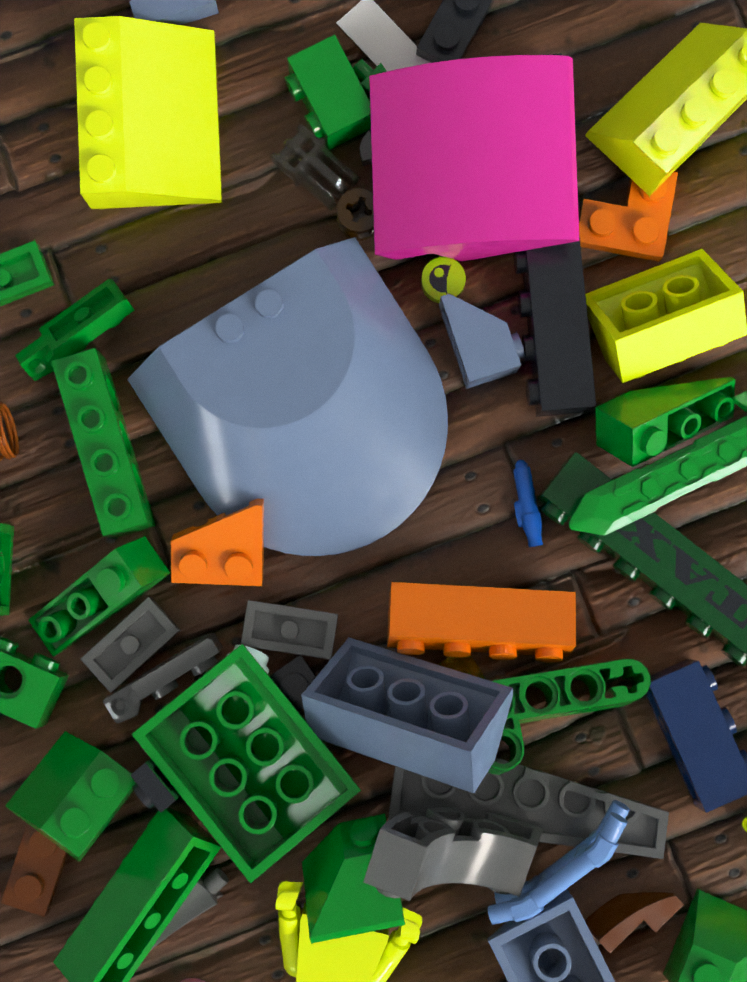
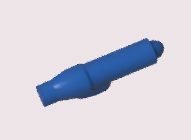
M518 460L515 464V469H513L518 501L514 502L517 523L519 527H523L529 548L543 545L541 536L542 521L541 514L538 511L531 468L524 460Z

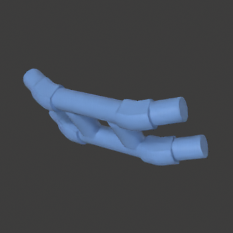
M613 800L598 828L538 876H534L529 881H526L520 897L513 894L505 895L494 892L496 904L488 906V915L492 925L512 920L519 922L533 918L544 910V906L595 867L599 868L609 861L618 847L617 841L628 823L625 818L630 811L629 807L620 801Z

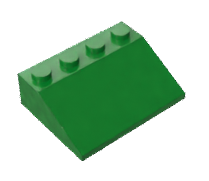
M244 644L237 647L132 733V736L250 884L361 791L359 786Z

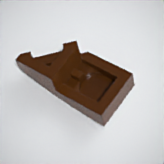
M668 892L624 893L606 902L592 913L585 922L598 942L611 953L643 921L656 933L684 904L673 893Z

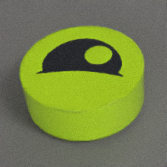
M438 257L431 260L424 267L421 277V287L424 294L435 303H439L441 296L447 294L458 298L462 294L466 282L465 271L461 264L447 257Z

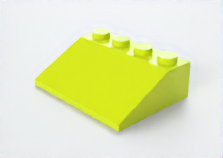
M123 16L74 18L80 194L91 209L222 203L214 30Z

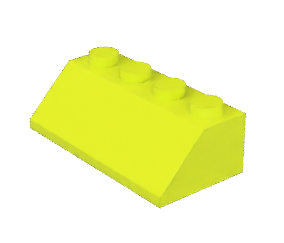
M700 22L615 104L585 136L650 196L747 100V28Z

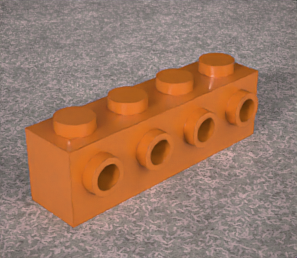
M391 582L387 647L397 648V652L404 655H421L425 653V649L443 650L444 656L453 658L469 657L471 652L489 653V657L496 660H513L517 658V654L535 655V660L539 662H560L563 660V657H568L576 647V592Z

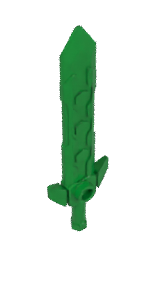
M744 391L732 397L736 405L747 413V391ZM747 416L698 438L692 444L640 469H634L586 492L569 521V528L574 531L605 536L655 512L657 508L709 482H716L746 467Z

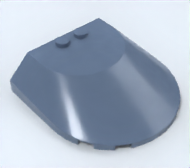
M355 237L311 251L160 345L127 379L196 489L216 515L224 512L228 515L247 507L250 501L264 499V547L286 554L299 556L338 555L357 550L388 535L400 526L424 500L438 474L445 452L448 434V412L446 397L437 368L424 344Z

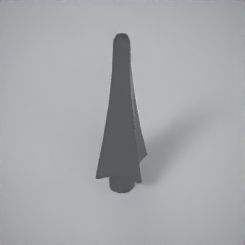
M216 868L207 877L204 874L201 876L152 949L188 922L218 904L217 899L223 896L220 890L229 882L227 875L221 869Z

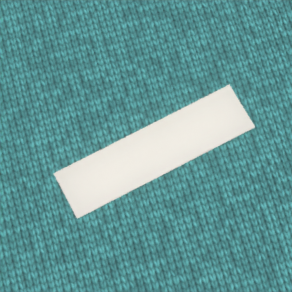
M361 0L336 22L376 66L382 63L387 71L431 63L416 55L417 46L374 0Z

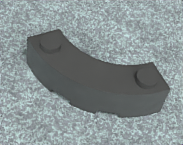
M428 808L425 816L413 818V815L409 812H404L394 816L380 828L363 882L374 886L384 896L403 898L408 901L424 888L446 883L485 886L499 894H513L520 897L543 828L486 812L484 819L466 818L459 808Z

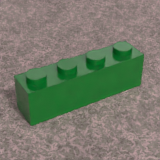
M168 807L161 813L158 810L129 854L123 859L106 887L95 899L92 907L74 933L68 938L65 946L53 963L69 982H129L219 852L221 846L191 816Z

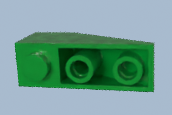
M724 377L632 390L596 407V445L629 466L635 467L733 418L735 403L732 397L735 396V379Z
M145 536L115 548L28 621L54 657L137 600L169 575L170 571Z

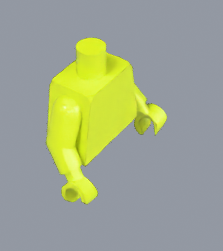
M283 881L279 883L275 908L278 910L283 965L285 971L290 976L296 978V982H386L411 946V943L416 944L419 939L420 927L423 921L422 916L402 907L405 925L399 926L398 930L392 931L390 935L389 928L311 944L306 904L304 903L302 915L299 906L296 905L303 882Z

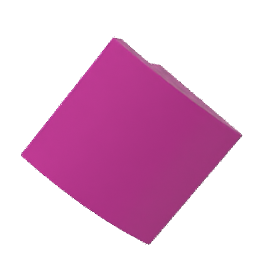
M563 55L488 56L421 64L369 76L375 255L398 260L433 253L462 262L579 241L573 58Z

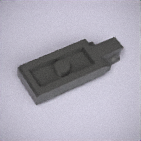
M211 632L105 697L103 703L116 724L135 717L140 713L143 698L152 694L154 699L157 700L177 688L179 684L175 679L191 670L193 675L197 676L214 666L218 662L214 655L218 654L223 646L216 634Z

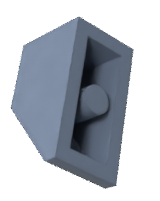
M451 294L441 296L439 309L466 389L517 373L521 366L520 359L525 358L523 345L518 333L511 334L507 322Z

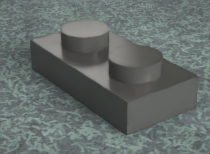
M148 597L80 660L106 689L112 693L174 638L181 629L152 597Z
M248 600L241 644L248 647L331 659L338 614Z

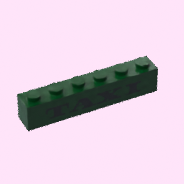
M575 452L568 457L537 499L545 504L541 508L542 512L554 522L563 526L566 521L569 523L586 492L612 479ZM654 512L605 536L580 532L577 539L597 554L604 550L616 560L613 567L619 573L633 582L640 578L652 588L648 594L656 602L668 610H671L674 606L688 616L685 621L686 625L706 639L710 634L724 644L721 649L724 655L742 667L745 666L747 663V584Z

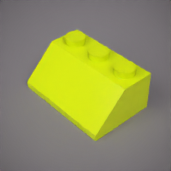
M703 249L585 294L587 317L606 362L622 383L641 378L646 374L674 363L682 362L687 358L715 347L726 345L728 342L747 335L743 290Z

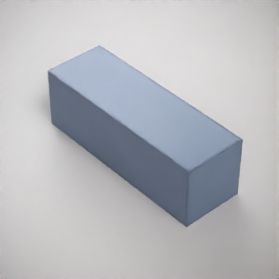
M216 0L129 1L134 18L175 25H184L219 13Z

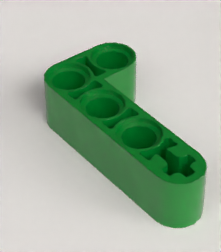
M622 659L492 681L513 688V698L501 737V741H504L509 746L510 759L506 764L494 761L488 773L498 775L506 773L522 761L524 742L520 724L623 707L642 698L649 690L651 682L647 668L637 660ZM620 676L623 680H631L632 688L627 689L626 686H616L606 691V684L613 682ZM572 680H581L588 686L590 690L588 701H580L573 696L571 692ZM528 687H536L544 693L546 704L543 709H536L529 705L525 698V692Z

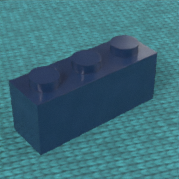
M687 659L650 675L651 684L645 695L694 805L707 813L747 795V752L744 749L739 751L732 735L737 732L735 722L727 708H720L713 692L718 690V686L707 665L701 666L698 660Z

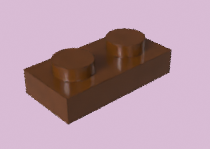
M28 823L1 903L45 917L50 911L68 853Z

